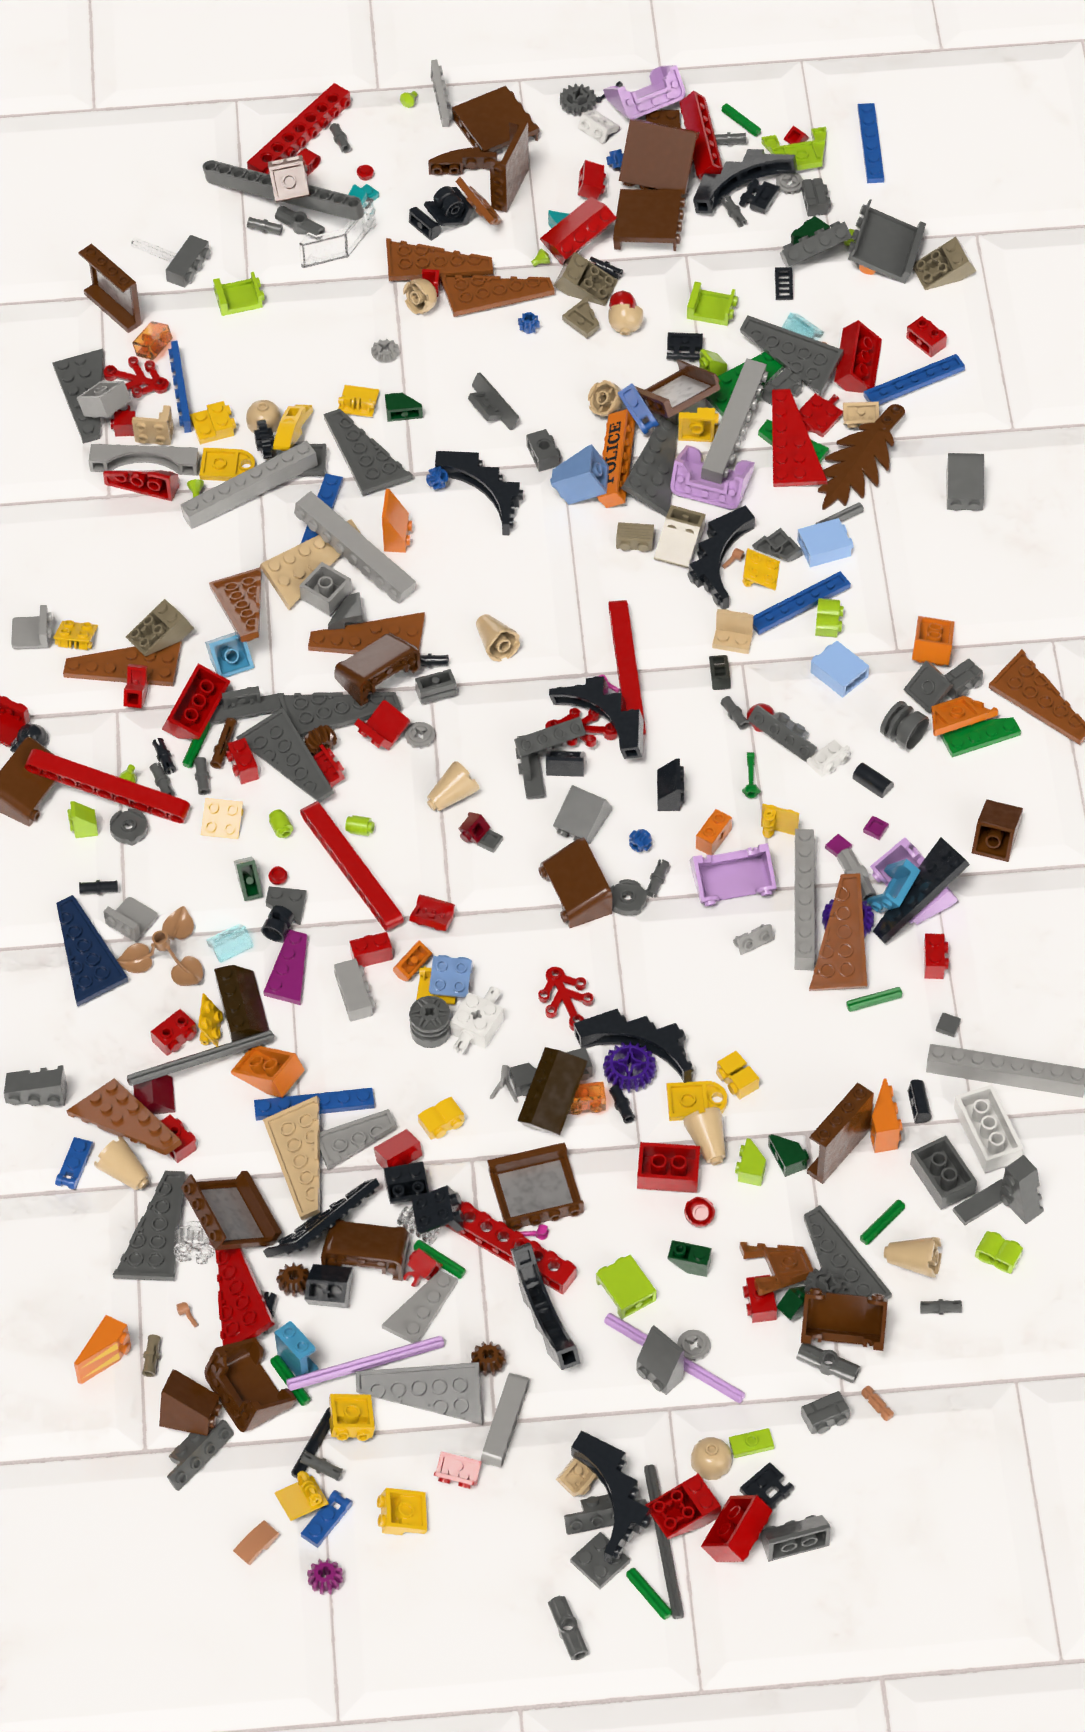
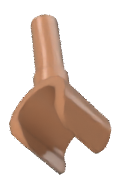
M735 548L730 559L722 567L725 569L735 559L742 561L745 557L744 551Z
M186 1302L176 1304L179 1316L186 1314L194 1328L197 1327L198 1323L193 1318Z

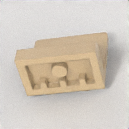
M163 405V410L159 412L158 419L132 418L135 442L171 445L174 431L171 406Z
M717 609L716 631L712 648L749 654L753 638L754 615L727 609Z

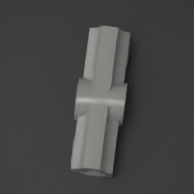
M847 848L837 854V860L844 874L860 873L862 902L876 896L877 893L869 881V875L865 866L860 865L852 849L849 850Z

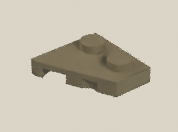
M586 297L562 315V320L586 338H589L600 329V324L597 318H595L594 311L590 308L589 300Z

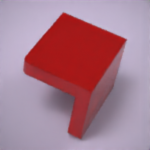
M422 269V279H426L433 284L438 297L440 270Z

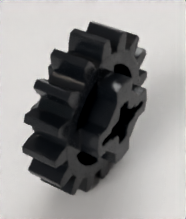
M265 419L257 421V430L253 431L257 451H261L263 459L272 458L273 431L271 428H267Z

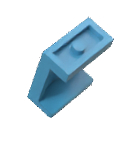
M907 859L887 865L884 872L892 879L883 894L868 898L867 903L871 905L874 911L879 913L900 907L921 870Z
M292 1321L287 1322L274 1332L277 1355L282 1358L296 1376L319 1370L317 1365L308 1357L316 1351L315 1346Z

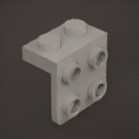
M40 605L39 616L14 617L12 619L11 645L13 649L49 648V638H52V630L49 627V623H52V612H48L47 605Z
M127 897L116 910L107 906L103 911L106 925L135 942L158 918L156 911L132 897Z

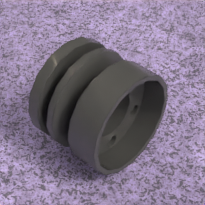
M899 701L891 707L884 717L880 733L887 736L890 740L896 739L897 745L909 751L923 738L929 726V718L919 711L914 712L913 707L908 706L904 701Z
M425 996L416 1000L410 1007L411 1037L416 1044L424 1048L440 1047L447 1042L451 1035L450 1009L443 999L436 996Z

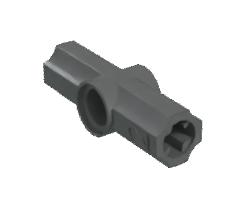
M281 205L277 208L275 219L292 227L294 233L298 235L305 234L319 241L323 238L325 227L308 219L306 213L302 211L295 212Z
M807 1343L801 1344L796 1359L818 1368L824 1375H834L850 1383L855 1382L860 1371L859 1365L838 1357L835 1351L822 1350ZM831 1361L832 1364H826L824 1362Z
M559 1595L548 1601V1606L558 1628L559 1636L564 1642L570 1659L580 1660L588 1655V1650L579 1631L577 1620L573 1616L565 1596ZM565 1626L573 1627L571 1630L563 1629Z

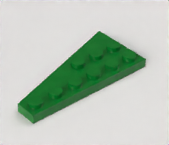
M766 352L751 359L767 364L766 372H768L766 382L761 384L763 388L767 386L770 380L777 376L781 369L785 368ZM744 363L719 375L720 390L706 397L722 417Z

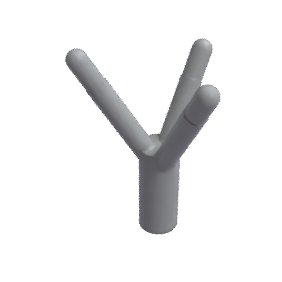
M502 1065L500 1081L490 1095V1099H493L499 1089H503L506 1084L514 1102L517 1103L518 1099L508 1081V1065Z

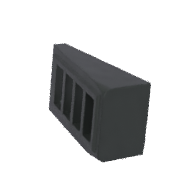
M709 656L712 689H730L731 679L728 656Z

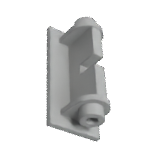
M761 924L760 927L751 930L749 934L744 933L736 936L733 943L736 947L738 946L740 955L775 940L772 925Z

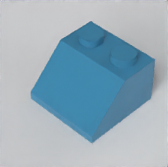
M236 632L205 642L216 673L224 678L254 668L247 642L241 643Z

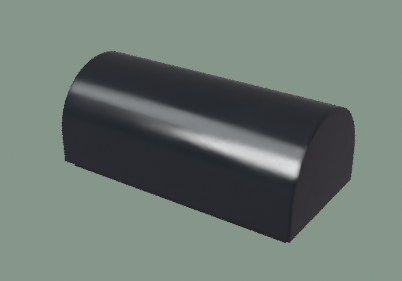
M413 207L409 210L408 222L431 241L439 236L442 230L439 224L418 207Z
M864 762L856 767L852 776L853 780L880 798H883L894 787L893 781Z
M919 1079L911 1080L907 1092L914 1123H926L931 1120L932 1115L924 1081Z

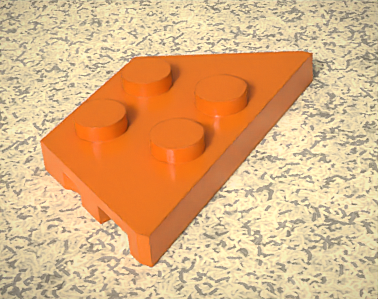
M961 696L931 706L933 735L938 736L998 716V709L995 707L992 709L985 708L984 703L975 701L967 696Z

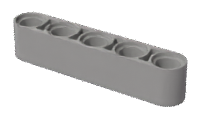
M513 1373L508 1374L482 1451V1463L502 1467L530 1382L529 1377Z

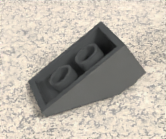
M653 1325L636 1360L637 1373L643 1379H648L657 1391H662L667 1395L683 1380L684 1350Z

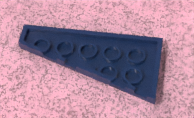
M74 895L57 902L56 905L76 1005L78 1007L128 982V976Z

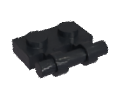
M755 179L748 184L747 191L741 195L739 205L744 207L750 203L749 209L765 214L778 195L780 186L766 181L759 185V181Z
M668 332L667 350H673L674 353L667 352L666 359L675 362L678 359L689 360V362L699 361L700 353H695V351L702 350L703 333ZM679 351H690V353H679Z
M769 1462L744 1483L739 1491L743 1495H758L773 1510L779 1501L790 1496L794 1486L790 1482L783 1486L781 1482L784 1480V1475ZM772 1489H775L777 1493L770 1498L767 1494Z

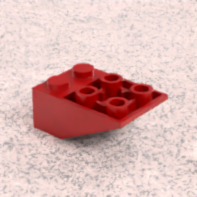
M699 1473L645 1505L650 1508V1515L667 1539L705 1527L715 1521L721 1512V1505Z

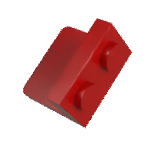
M0 696V743L10 747L16 741L19 729L30 722L29 712L24 704L16 703L6 696Z
M383 700L367 722L358 718L354 725L359 728L358 732L362 736L372 738L370 742L378 748L382 746L390 750L409 725L410 719L388 701Z

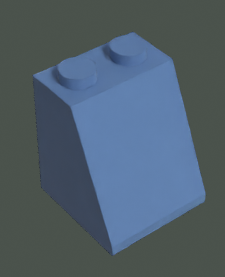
M591 444L552 470L550 482L552 487L558 491L560 497L568 505L607 494L609 465Z

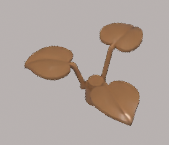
M185 906L171 913L164 921L162 930L156 931L153 934L151 952L145 944L136 943L129 946L117 959L124 970L131 973H143L152 966L150 957L154 955L155 948L159 951L167 950L178 964L171 970L172 980L177 985H196L203 978V968L198 959L193 956H186L180 962L170 948V940H174L175 937L179 940L185 939L194 930L193 920Z

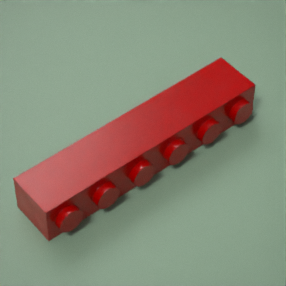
M693 90L679 103L685 128L700 132L699 139L696 140L693 163L697 177L702 179L704 174H721L723 167L706 98Z

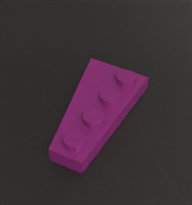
M289 929L263 991L264 996L301 1006L308 941L307 934Z

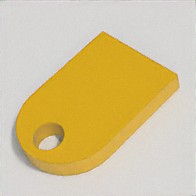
M203 447L199 474L200 480L227 481L255 467V459L251 453L242 449ZM244 464H249V465H251V466L248 467V468L242 467V465H244Z
M716 1082L666 1083L669 1121H682L693 1112L699 1111V1114L704 1113L706 1108L711 1107L720 1108V1111L723 1113L727 1107V1093ZM718 1096L723 1100L721 1102H714L712 1098Z

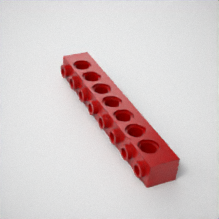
M333 83L247 161V169L270 175L268 162L294 157L301 148H304L312 138H315L323 128H326L334 118H337L344 109L349 107L351 104L350 91Z
M461 1200L460 1209L465 1218L463 1221L464 1230L456 1232L450 1225H445L447 1228L514 1267L515 1264L510 1249L530 1243L535 1259H541L536 1262L544 1284L564 1295L577 1277V1267L571 1261L561 1259L555 1252L542 1248L538 1242L530 1241L521 1232L513 1231L502 1221H496L488 1213L475 1209L469 1202Z

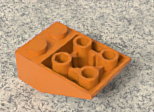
M887 1078L883 1079L872 1114L870 1138L874 1153L897 1150L898 1143L901 1141L900 1131H902L901 1119H897L898 1107L897 1103L892 1101L894 1096L892 1085L888 1086Z

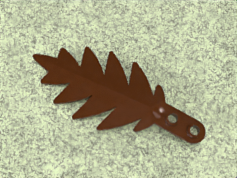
M899 404L890 405L874 423L860 425L858 429L863 431L837 440V445L851 447L825 456L826 461L840 463L823 470L825 477L833 479L827 481L828 484L818 488V493H826L822 510L827 509L837 500L843 506H846L849 499L850 486L863 499L865 495L864 474L875 487H878L879 476L875 458L886 471H889V452L886 442L891 447L894 446V439L890 431L905 415L903 406Z

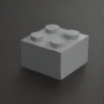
M100 381L79 395L77 400L84 417L109 418L114 415L115 411L125 408L126 404L131 401V397L124 381Z
M323 562L300 584L301 599L329 616L352 593L351 578Z

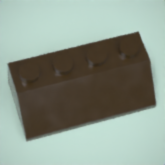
M237 965L215 968V980L231 1042L268 1031L269 1027L254 971Z
M545 1047L517 1121L531 1129L560 1135L588 1061L561 1050Z

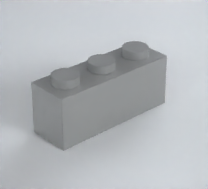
M356 959L334 964L335 978L350 1022L373 1016L372 1008H375L373 997L368 996L367 992H370L368 982L363 981L364 970L362 965L358 966Z

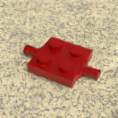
M815 393L799 409L807 432L816 433L823 438L842 418L843 411L834 405L839 400L836 394H833L829 400H825Z

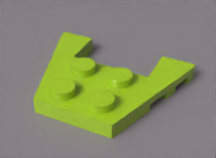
M826 126L811 129L812 141L780 146L777 136L770 135L761 137V143L771 154L795 155L797 171L822 167Z

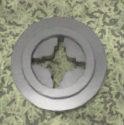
M781 173L776 178V185L780 186V191H784L785 194L787 192L793 194L794 191L799 192L800 188H802L803 178L798 173Z
M386 338V340L382 341L379 339L371 347V354L377 361L390 362L399 355V346L395 344L394 340L389 341Z
M412 723L405 731L406 741L412 747L419 746L421 749L422 746L426 745L428 747L429 743L434 741L435 731L428 723ZM417 733L423 735V739L417 737Z
M688 1330L680 1335L677 1345L684 1350V1357L695 1361L698 1358L703 1359L709 1353L710 1340L702 1331ZM697 1340V1347L690 1350V1344H694Z

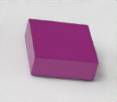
M872 815L863 828V833L880 841L889 828V823Z
M837 834L825 845V849L835 857L842 850L847 848L850 850L852 848V844L840 834Z

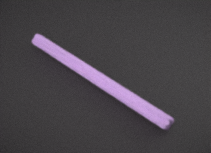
M608 1313L604 1319L606 1325L643 1346L647 1338L646 1333L612 1313ZM684 1357L685 1372L737 1403H741L744 1400L745 1392Z
M436 1336L292 1377L286 1380L288 1389L292 1391L355 1373V1371H362L444 1347V1340L442 1336Z

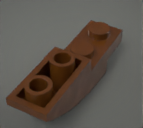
M473 147L443 153L428 160L429 175L463 174V169H490V159L497 161V152H480V147Z

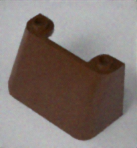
M392 633L384 634L369 646L348 659L339 662L335 666L334 678L360 706H363L369 702L367 699L368 694L376 692V685L400 670H403L405 673L410 670L413 674L421 670L420 652L414 645Z
M30 737L24 739L0 770V813L28 827L38 820L40 816L39 804L56 783V781L33 774L25 769L24 766L32 749L53 754L38 741Z
M584 837L573 841L540 863V867H538L539 874L546 881L550 880L562 904L561 919L564 923H567L569 929L612 914V893Z
M337 1219L335 1221L336 1224L328 1230L321 1253L322 1265H352L382 1269V1274L389 1272L393 1275L392 1280L403 1281L410 1244V1233L406 1228L346 1222L345 1220Z
M810 1288L809 1291L805 1292L801 1343L811 1344V1340L814 1341L818 1338L817 1342L819 1343L831 1341L862 1344L863 1347H867L868 1343L869 1346H873V1350L883 1351L888 1300L882 1294L862 1296L822 1292L820 1288Z
M256 1337L216 1347L204 1370L206 1381L213 1392L219 1395V1401L240 1432L250 1431L289 1410L297 1400L293 1392L288 1388L278 1391L260 1364L264 1355V1349Z

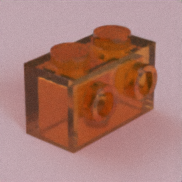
M151 321L132 344L136 356L154 360L173 337L169 325Z
M604 1082L579 1084L568 1114L579 1115L581 1113L606 1111Z

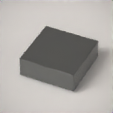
M489 829L477 843V846L494 853L503 841V836Z
M942 1012L936 1026V1032L954 1037L961 1018Z

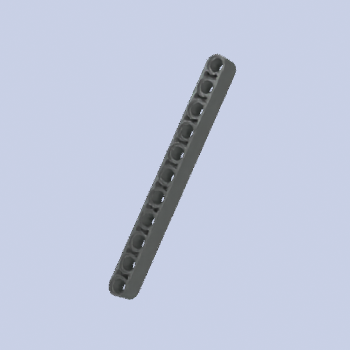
M214 160L206 161L202 165L208 183L275 200L269 174ZM308 185L310 196L282 201L350 220H359L364 216L360 198Z

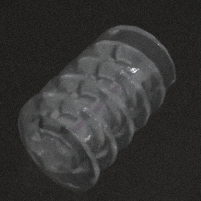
M406 1206L398 1216L397 1224L399 1226L403 1225L410 1233L416 1234L424 1242H429V1245L436 1241L441 1232V1227L424 1234L418 1233L413 1206L411 1208Z

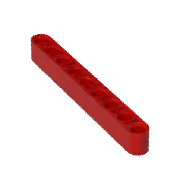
M627 600L608 601L620 693H622L626 702V711L639 709L644 719ZM645 720L643 725V735H646Z
M38 749L31 750L24 766L27 771L179 824L184 823L191 806L189 802L181 798Z
M316 801L300 809L304 822L383 929L389 931L404 923L399 909L321 804Z

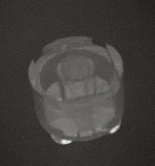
M188 1221L187 1225L182 1227L181 1224L177 1225L174 1235V1254L176 1260L179 1262L191 1261L202 1265L207 1264L208 1259L214 1256L215 1249L200 1222Z

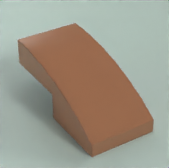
M263 1520L236 1546L233 1552L248 1565H251L263 1549L267 1550L280 1533Z

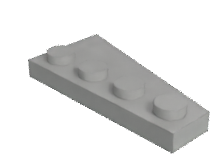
M435 59L431 60L430 78L431 82H433L436 103L440 105L438 106L442 127H449V120L452 119L451 109H447L449 99L448 95L444 94L446 84L445 80L441 79L443 69L442 65H439L438 60Z
M387 1109L320 1132V1153L327 1169L333 1168L395 1130L396 1124L390 1110Z
M439 1270L381 1325L382 1329L410 1343L421 1341L457 1285L458 1279Z

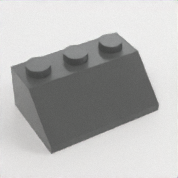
M810 1515L800 1521L791 1520L777 1527H766L761 1531V1542L768 1562L829 1546L831 1527L823 1515Z

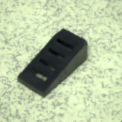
M775 267V299L793 300L792 267ZM779 282H789V284H779ZM779 293H789V295H779Z

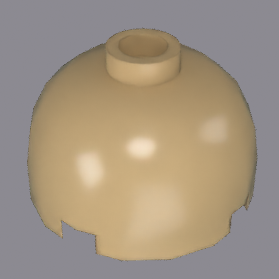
M419 278L411 280L404 285L403 295L406 294L407 298L405 303L414 314L426 313L436 304L437 292L430 281Z
M630 304L613 305L611 310H608V320L615 331L620 332L621 335H630V333L640 328L643 322L644 311L639 306H635V309L630 308Z
M607 380L595 383L588 394L590 410L594 414L608 417V414L620 411L623 401L619 397L618 392L621 391V388Z
M258 400L252 403L246 413L247 427L252 433H254V430H257V421L264 419L266 420L267 428H271L274 433L277 431L282 418L278 406L269 400Z
M706 1437L694 1445L690 1458L691 1467L697 1474L699 1473L701 1478L718 1480L730 1471L732 1453L728 1444L723 1440L715 1437Z

